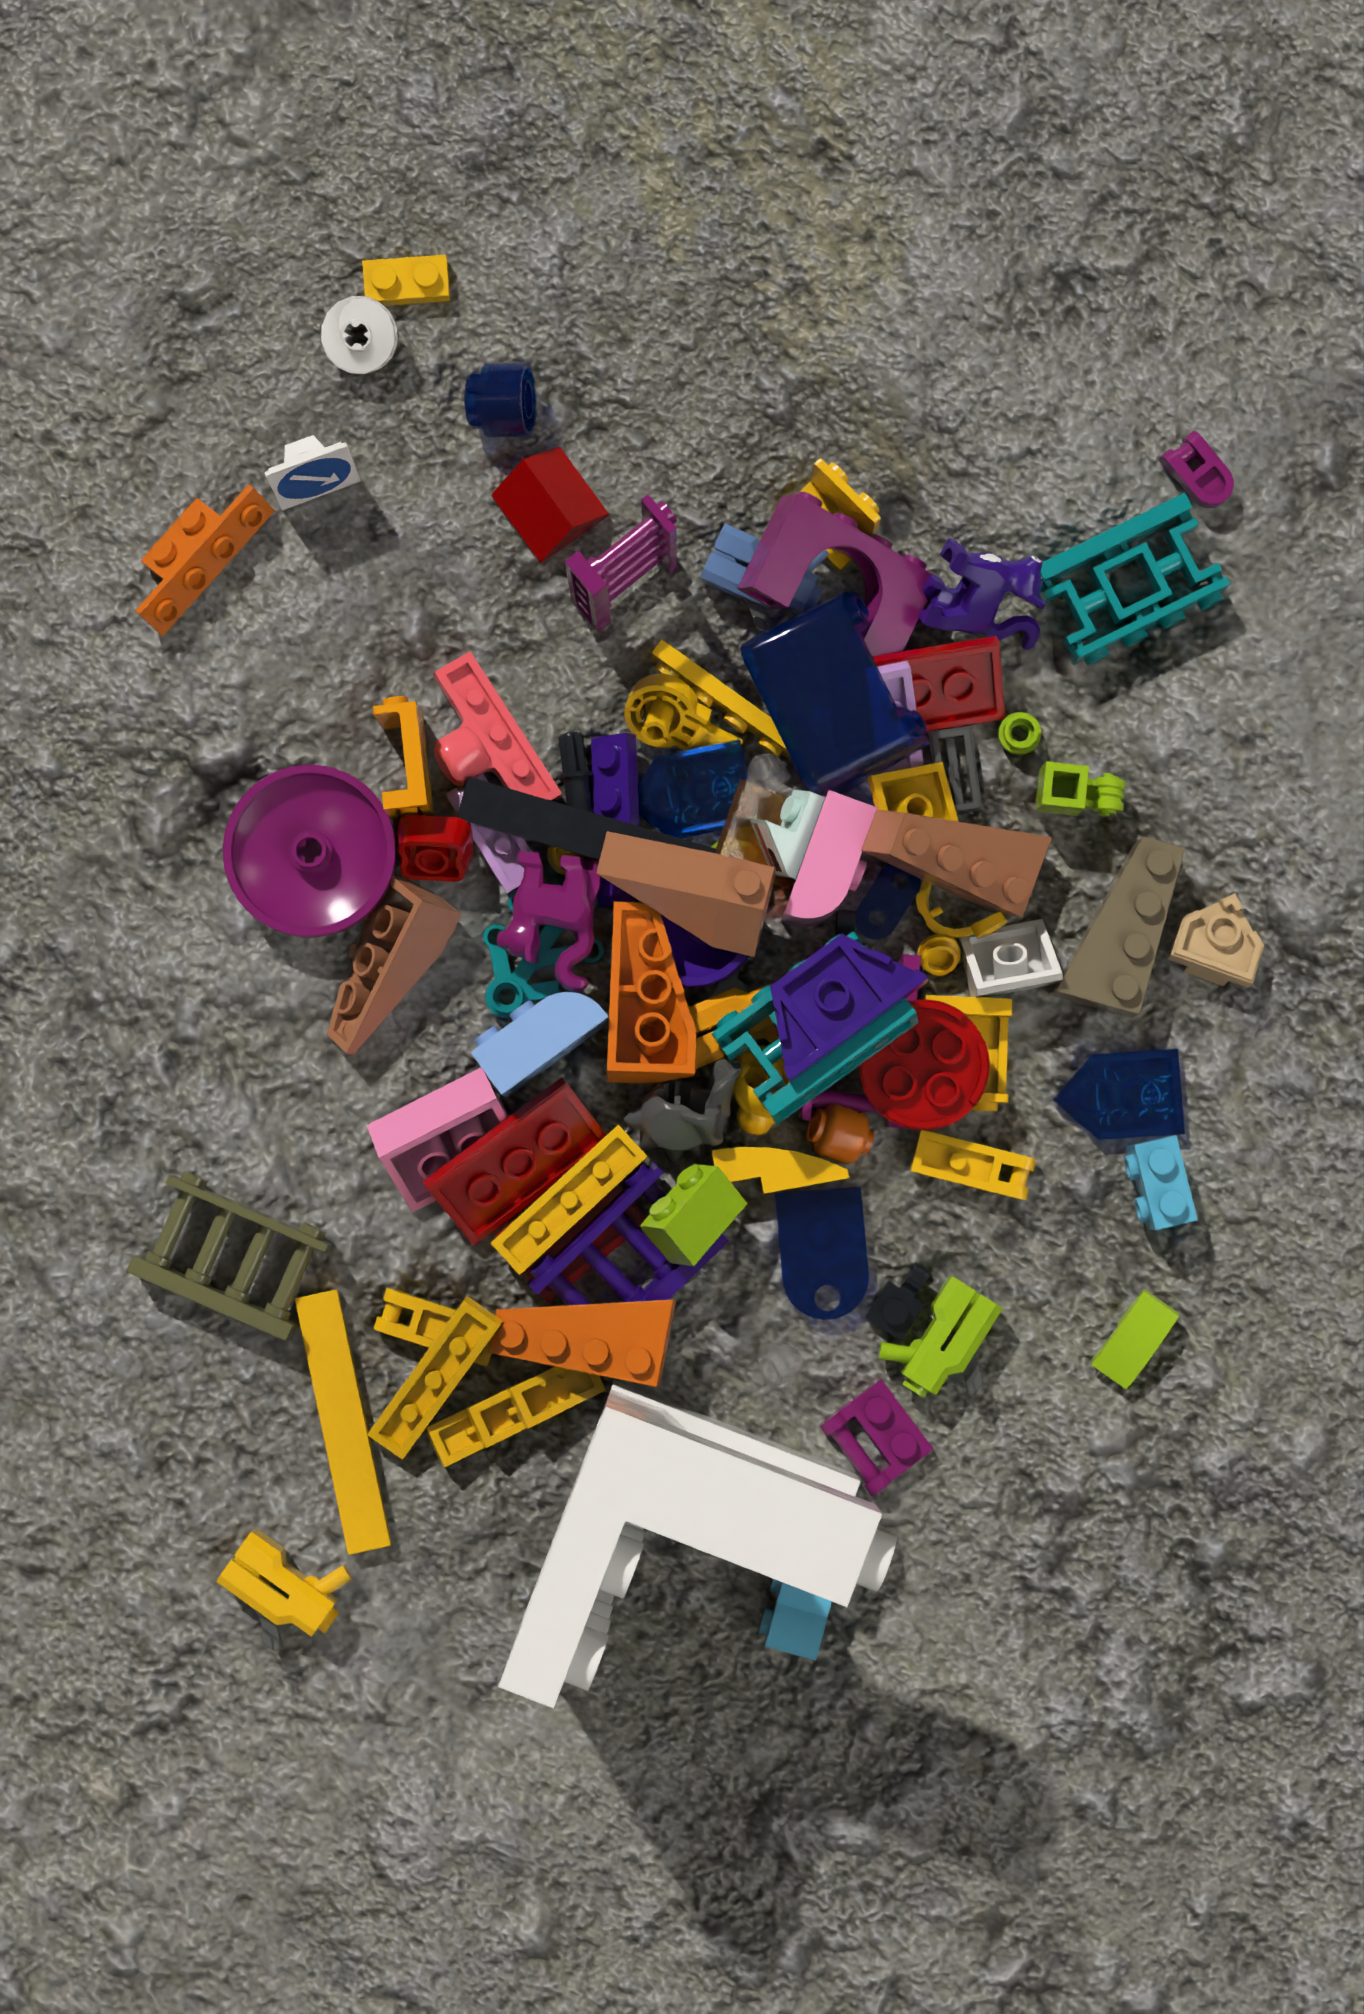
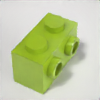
M693 1164L679 1174L677 1184L671 1191L652 1205L649 1211L650 1215L643 1221L640 1227L669 1263L695 1266L748 1203L718 1166Z

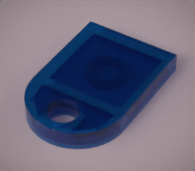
M861 1186L774 1194L782 1283L789 1301L800 1312L815 1319L831 1320L847 1315L862 1301L869 1282ZM831 1285L837 1289L839 1302L835 1308L822 1310L816 1305L815 1293L821 1286Z

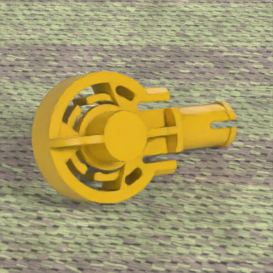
M667 674L649 675L640 679L629 693L624 709L625 722L631 733L635 734L636 738L645 744L660 748L676 746L685 752H688L692 747L700 746L724 760H727V757H731L734 760L735 754H738L743 743V739L740 737H736L710 722L712 710L698 703V698L693 689L677 677ZM645 704V710H646V712H647V717H646V719H644V722H643L642 720H643V717H644V714H645V711H644V709H643V705Z

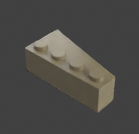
M1142 837L1134 843L1109 887L1105 898L1088 924V928L1079 944L1071 954L1062 972L1063 980L1054 984L1049 995L1130 1018L1140 1015L1185 848L1147 837Z

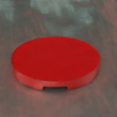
M927 999L908 1001L917 1012L919 1023L858 1066L859 1080L870 1104L890 1122L913 1130L944 1128L963 1118L981 1099L989 1078L990 1060L988 1048L975 1024L965 1013L954 1006Z

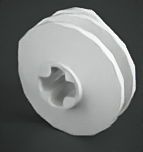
M351 296L338 301L327 312L321 326V342L327 357L338 368L352 374H368L384 367L395 354L398 342L397 325L390 311L379 301L368 296ZM365 326L368 330L364 334L368 338L367 343L354 344L352 338L356 335L351 332L352 328Z

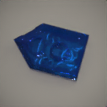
M740 739L658 755L654 758L638 784L639 816L667 835L682 839L752 825L750 818L757 819Z
M1178 1049L1092 1054L1053 1099L1058 1106L1098 1140L1185 1134Z

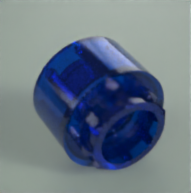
M485 363L482 366L481 372H472L468 375L464 394L465 412L468 424L473 429H482L488 438L532 436L536 423L537 395L535 377L530 363Z

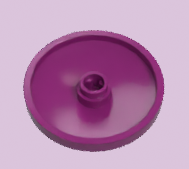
M291 766L271 773L259 780L236 804L224 833V870L236 898L257 920L276 931L291 936L305 938L330 936L360 923L372 913L384 898L396 868L397 842L390 817L383 810V804L360 780L344 771L328 766Z

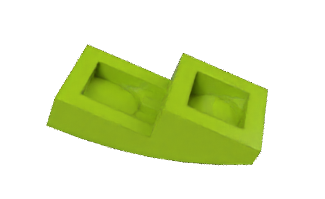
M1143 1289L1118 1320L1117 1328L1094 1355L1091 1365L1127 1390L1163 1342L1178 1319L1179 1313L1146 1289Z

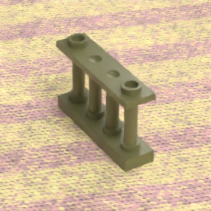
M184 1171L181 1177L168 1175L165 1183L179 1189V1194L154 1250L148 1251L146 1256L134 1255L126 1272L284 1341L292 1339L299 1323L289 1319L291 1311L288 1308L314 1249L322 1252L331 1251L333 1243L324 1240L326 1232L302 1222L300 1229L206 1189L208 1181L192 1173ZM198 1197L220 1208L193 1269L188 1268L185 1274L170 1267L173 1260L169 1259L195 1198ZM235 1214L258 1223L259 1226L233 1285H228L224 1291L210 1285L212 1277L209 1276V1273ZM276 1231L299 1242L273 1302H267L266 1307L263 1308L249 1302L252 1295L248 1292Z

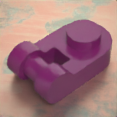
M1192 431L1182 439L1183 444L1175 451L1169 449L1159 457V460L1166 472L1175 477L1194 502L1205 508H1216L1222 505L1232 494L1234 479L1230 470L1198 432ZM1193 457L1202 464L1194 472L1186 464Z

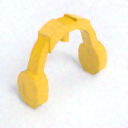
M923 880L920 891L916 894L918 912L923 915L927 922L926 926L935 934H946L953 938H965L975 935L977 939L994 933L1008 922L1002 912H997L969 927L960 929L944 927L934 919L943 913L940 905L931 911L929 909V895L933 884Z

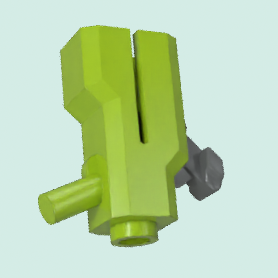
M949 1275L930 1304L933 1320L921 1339L913 1340L909 1346L882 1341L880 1343L878 1359L905 1363L900 1373L906 1376L902 1384L925 1398L929 1391L937 1395L947 1377L958 1381H965L967 1393L970 1395H975L983 1384L982 1373L977 1361L979 1346L1003 1309L982 1294H978L965 1283Z

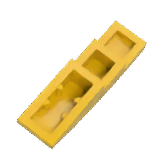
M553 1366L426 1427L425 1431L442 1467L445 1468L524 1429H529L606 1391L599 1375Z

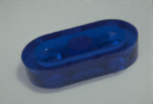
M887 864L881 870L856 910L855 927L858 933L872 941L887 938L894 931L917 895L921 885L920 878ZM899 874L906 878V888L896 889L892 885L891 880L894 875ZM874 910L882 912L884 923L878 926L873 925L869 921V913Z

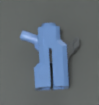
M724 524L713 547L716 550L714 553L711 552L701 574V582L742 600L743 603L748 605L756 631L771 636L774 634V628L770 620L776 616L780 609H771L737 589L759 544L758 539L728 524ZM827 550L818 554L809 564L789 607L785 609L801 616L805 609L811 611L815 609L823 587L816 585L819 576L811 573V571L829 555Z

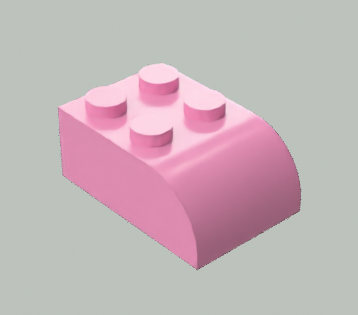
M828 790L781 922L796 927L818 925L828 920L838 910L848 890L856 892L867 862L859 860L862 854L861 849L878 807Z

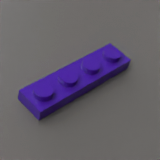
M621 733L591 738L594 813L640 826L636 735ZM601 877V888L597 896L598 908H614V902H640Z

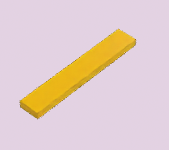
M339 1289L294 1298L348 1555L391 1546L390 1530L371 1440L367 1435L369 1430Z

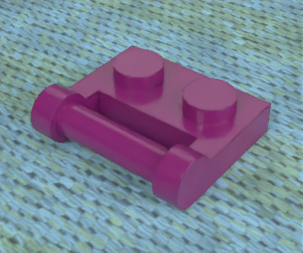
M881 1378L819 1425L826 1436L832 1435L866 1482L863 1486L871 1496L880 1492L892 1480L933 1450L930 1443ZM854 1416L890 1463L880 1471L845 1425Z

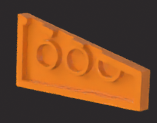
M676 1300L496 1309L495 1316L503 1321L490 1339L488 1353L660 1387Z

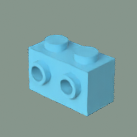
M1177 1135L1126 1146L1128 1155L1124 1156V1165L1129 1180L1135 1182L1138 1198L1134 1199L1135 1210L1141 1224L1145 1223L1146 1230H1159L1197 1221Z

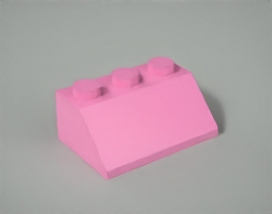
M479 1068L366 1126L380 1161L413 1213L436 1201L425 1187L423 1181L509 1116L490 1079L483 1069Z

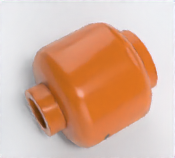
M832 1103L823 1109H816L808 1124L807 1140L812 1143V1149L818 1156L842 1164H851L861 1154H868L874 1141V1131L869 1129V1119L864 1112Z

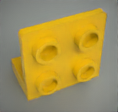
M819 458L813 464L810 482L800 492L809 493L820 499L823 503L821 508L831 514L841 513L852 518L858 523L856 529L866 535L877 534L881 517L877 514L880 511L877 504L863 492L858 495L847 484L849 478L838 465L833 462L828 465L823 459ZM826 549L829 555L825 560L839 574L853 561L840 551Z

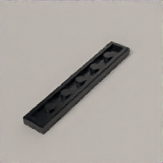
M468 777L456 816L470 824L594 860H600L607 831L717 853V849L471 777Z

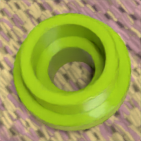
M1015 712L1008 715L1000 724L998 738L1002 747L1009 753L1025 755L1032 752L1039 744L1041 727L1032 715L1025 712ZM1016 727L1023 728L1027 734L1026 740L1016 741L1012 737V729Z

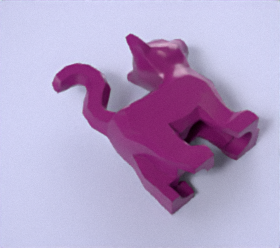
M519 851L517 860L518 864L524 868V876L514 896L513 920L506 929L499 932L497 937L498 947L508 951L513 956L525 958L526 962H530V964H537L541 948L538 927L540 925H549L570 930L575 934L576 944L560 954L555 964V977L562 987L570 991L586 989L589 984L588 980L574 975L572 967L590 954L594 943L592 930L594 904L601 888V876L596 874L599 860H582L580 857L562 855L560 867L566 872L565 881L562 886L545 884L540 854Z

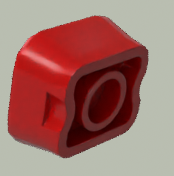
M408 815L398 821L400 871L405 878L458 882L464 878L474 851L472 828L467 821L457 817Z

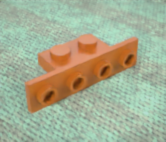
M250 484L245 487L221 515L196 498L140 560L162 581L135 612L163 637L275 510Z

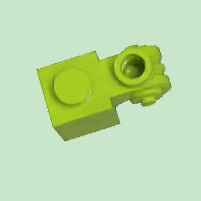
M1046 761L1039 769L1035 811L1078 816L1086 809L1098 812L1099 816L1109 817L1110 814L1115 815L1116 812H1123L1124 803L1122 799L1125 798L1123 791L1126 789V781L1118 776H1114L1113 773H1103V777L1090 779L1088 778L1089 766Z

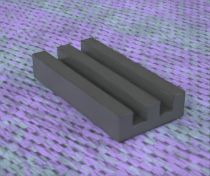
M971 726L928 732L931 764L942 762L939 740L945 739L954 806L957 815L981 812L983 808ZM956 737H962L971 803H964L954 739Z

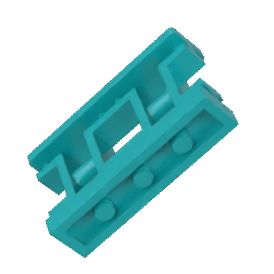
M1182 493L1043 561L1041 573L1044 582L1040 597L1046 604L1063 596L1080 629L1067 636L1063 641L1066 650L1068 649L1071 654L1070 660L1073 666L1085 661L1087 667L1096 664L1110 655L1109 648L1121 642L1125 648L1130 647L1148 637L1146 630L1158 624H1161L1163 629L1169 628L1186 618L1185 611L1197 605L1203 611L1224 599L1221 593L1231 583L1227 576H1222V568L1219 562L1199 572L1182 539V536L1193 532L1199 525L1196 518H1193L1190 513L1193 507L1186 493ZM1177 522L1178 526L1168 530L1164 535L1172 554L1156 561L1146 541L1131 549L1129 548V545ZM1100 559L1102 560V563L1092 567L1089 572L1097 591L1080 599L1070 579L1053 586V582ZM1138 559L1155 594L1123 609L1106 574ZM1181 569L1190 588L1205 581L1208 582L1209 585L1160 609L1158 604L1167 601L1173 595L1164 576ZM1106 606L1115 626L1132 618V623L1085 646L1083 645V641L1093 637L1097 632L1088 615L1089 613Z
M854 931L847 935V937L860 942L859 937ZM837 936L829 940L826 944L835 939ZM803 961L797 963V964H796L795 966H793L788 972H790L792 969H794L795 967H797V966H798L799 964H801ZM771 985L757 992L751 999L753 1003L740 1013L735 1010L721 1018L716 1024L717 1029L712 1033V1036L730 1062L747 1049L752 1053L769 1076V1079L755 1088L753 1092L776 1125H778L919 1022L917 1012L905 999L786 1086L783 1078L772 1065L783 1057L779 1038L761 1050L748 1033L751 1028L768 1016L778 1030L770 989Z

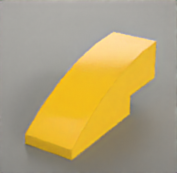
M734 1147L711 1150L713 1165L718 1166L730 1182L759 1177L762 1194L849 1178L848 1169L797 1151L770 1147Z

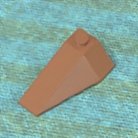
M607 831L596 874L695 935L711 947L755 958L776 871L774 867L739 858Z
M396 873L392 876L389 884L390 887L382 901L364 919L365 922L359 944L351 943L348 957L353 959L349 981L343 982L339 987L327 1031V1036L345 1053L354 1055L441 955L449 938L455 932L457 922L461 916L459 911L440 896Z

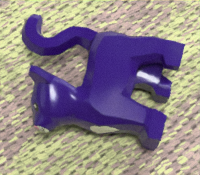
M948 538L940 555L949 562L950 570L962 576L956 588H949L945 586L940 577L936 575L929 576L922 590L931 599L932 603H930L926 610L921 609L919 617L922 623L944 631H963L972 635H983L985 638L997 636L998 640H1002L1017 631H1023L1024 638L1021 647L1025 650L1033 648L1040 635V627L1035 619L1028 615L1012 616L999 624H995L994 619L1006 592H1012L1021 600L1039 609H1044L1046 604L1040 597L1044 582L1041 573L1043 562L1036 556L1008 561L993 553H967L965 547L960 545L958 541Z

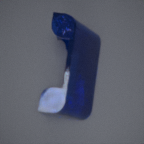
M843 592L752 637L741 644L740 648L743 661L801 779L811 792L821 796L827 795L828 790L836 793L849 792L868 781L867 777L880 774L930 745L925 735L927 727L922 716L915 710L910 711L903 706L897 707L860 633L867 628L869 610L862 598L856 595L855 592Z

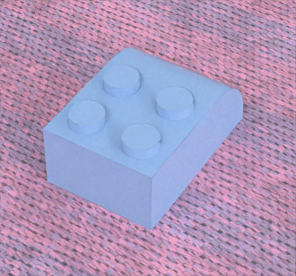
M575 992L556 993L546 997L536 1005L531 1000L522 1004L509 1015L513 1022L500 1031L496 1026H493L474 1040L478 1047L470 1053L500 1094L507 1098L608 1025L609 1017L599 1004L583 994Z

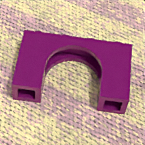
M799 492V494L781 497L737 589L771 609L788 608L812 560L826 549L840 551L854 561L862 574L865 584L864 605L843 651L857 659L903 651L919 619V613L921 609L923 610L929 598L922 590L929 576L933 575L926 570L927 564L914 556L904 555L903 557L891 549L893 544L879 535L870 534L868 536L856 529L858 523L852 518L841 513L833 515L821 508L822 501L809 493Z

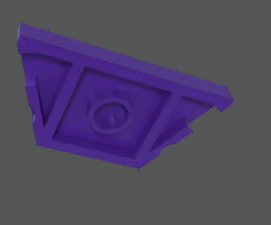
M840 934L770 986L785 1073L790 1083L928 982L927 976L917 969L915 971L893 961L891 957L877 950H869L863 947L860 942Z

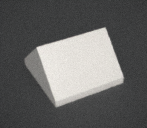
M1043 919L1003 926L994 933L977 939L975 935L959 938L970 997H990L1054 985L1063 980V973Z

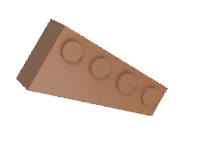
M876 810L861 851L991 913L1002 912L1004 915L1023 917L1052 837L910 813Z

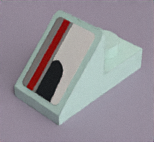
M793 790L792 795L785 800L780 813L782 822L780 826L766 820L750 818L767 864L775 868L777 876L791 879L797 878L826 797L811 791Z

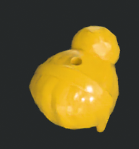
M757 1044L761 1050L769 1046V1044ZM747 1049L735 1058L740 1062L742 1071L736 1081L733 1095L740 1106L737 1111L738 1125L745 1132L759 1136L767 1133L775 1123L753 1092L755 1088L767 1081L769 1076L749 1049ZM782 1057L772 1065L783 1078L786 1086L790 1081L786 1077Z

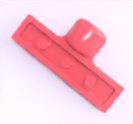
M471 651L434 672L433 678L461 720L460 727L438 739L433 750L436 761L445 776L453 784L462 786L467 783L468 777L476 778L484 772H492L506 788L550 801L559 799L562 792Z

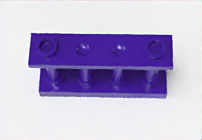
M654 1162L648 1167L641 1164L625 1179L624 1182L628 1186L553 1258L549 1254L544 1256L531 1269L530 1273L533 1277L528 1283L537 1295L548 1285L567 1305L590 1304L561 1274L580 1255L623 1299L622 1302L669 1300L729 1240L721 1234L695 1266L669 1263L654 1243L624 1213L642 1194L652 1205L667 1195L655 1183L664 1172ZM610 1224L653 1267L654 1271L652 1274L655 1278L644 1288L641 1286L635 1287L592 1243Z

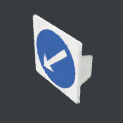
M314 435L285 445L284 463L271 467L268 471L264 472L282 510L361 482L346 442H339L324 447Z

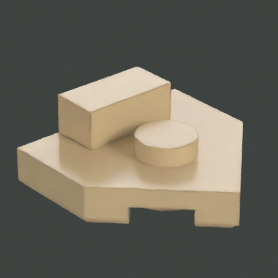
M1234 893L1199 911L1196 910L1181 918L1168 960L1185 965L1183 972L1224 986L1229 981L1249 988L1253 984L1264 944L1257 932L1253 931L1242 912L1243 907Z

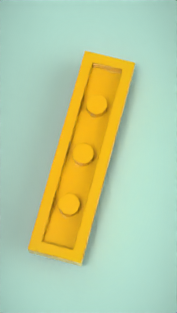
M661 639L652 651V662L656 664L654 670L657 674L671 675L687 683L695 692L698 703L707 708L714 705L726 714L723 720L733 729L742 734L747 729L760 738L757 744L768 754L775 758H779L782 754L790 759L797 750L801 741L798 736Z
M617 1125L490 1244L521 1275L648 1156Z
M466 1296L367 1435L403 1460L495 1334L503 1320Z

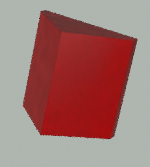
M560 446L524 458L491 494L493 500L540 564L609 516L607 510Z

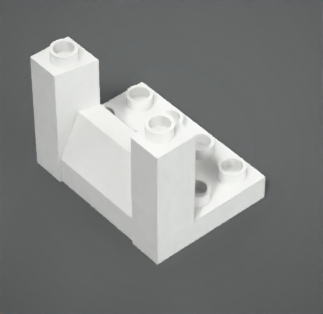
M614 1380L521 1621L498 1687L553 1709L564 1682L586 1691L589 1690L609 1637L607 1632L611 1623L609 1618L613 1609L611 1604L614 1595L623 1599L627 1592L644 1546L642 1540L645 1531L643 1529L655 1532L845 1607H848L856 1584L876 1592L879 1590L890 1566L897 1536L877 1529L882 1513L875 1503L855 1496L860 1484V1479L855 1473Z

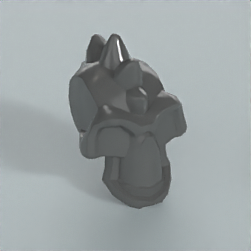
M722 1059L712 1064L709 1077L705 1076L689 1081H681L680 1078L674 1079V1081H665L648 1091L641 1105L624 1118L625 1123L640 1130L641 1150L662 1147L669 1162L675 1163L685 1150H689L702 1158L706 1155L708 1144L714 1146L721 1144L727 1117L731 1115V1097L738 1076L742 1071L740 1062L736 1059L731 1062L729 1059Z

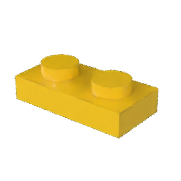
M446 254L362 261L364 294L379 301L383 306L451 301Z

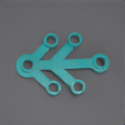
M517 890L513 891L508 897V907L512 913L513 900ZM498 924L490 925L486 928L483 940L490 949L495 979L486 989L485 1000L493 1014L501 1018H511L509 1015L525 1002L545 999L550 995L561 993L558 988L559 982L557 978L555 981L527 984V982L537 969L555 966L560 954L571 947L565 946L551 949L564 931L563 928L546 925L539 934L541 948L538 963L530 964V962H526L525 958H522L512 974L506 950L498 947V945L490 944L488 940L489 934L492 931H503L506 928ZM595 938L593 944L599 947V954L593 959L585 957L582 961L586 964H596L603 958V945ZM505 989H510L515 993V1000L510 1005H504L499 1000L500 993Z

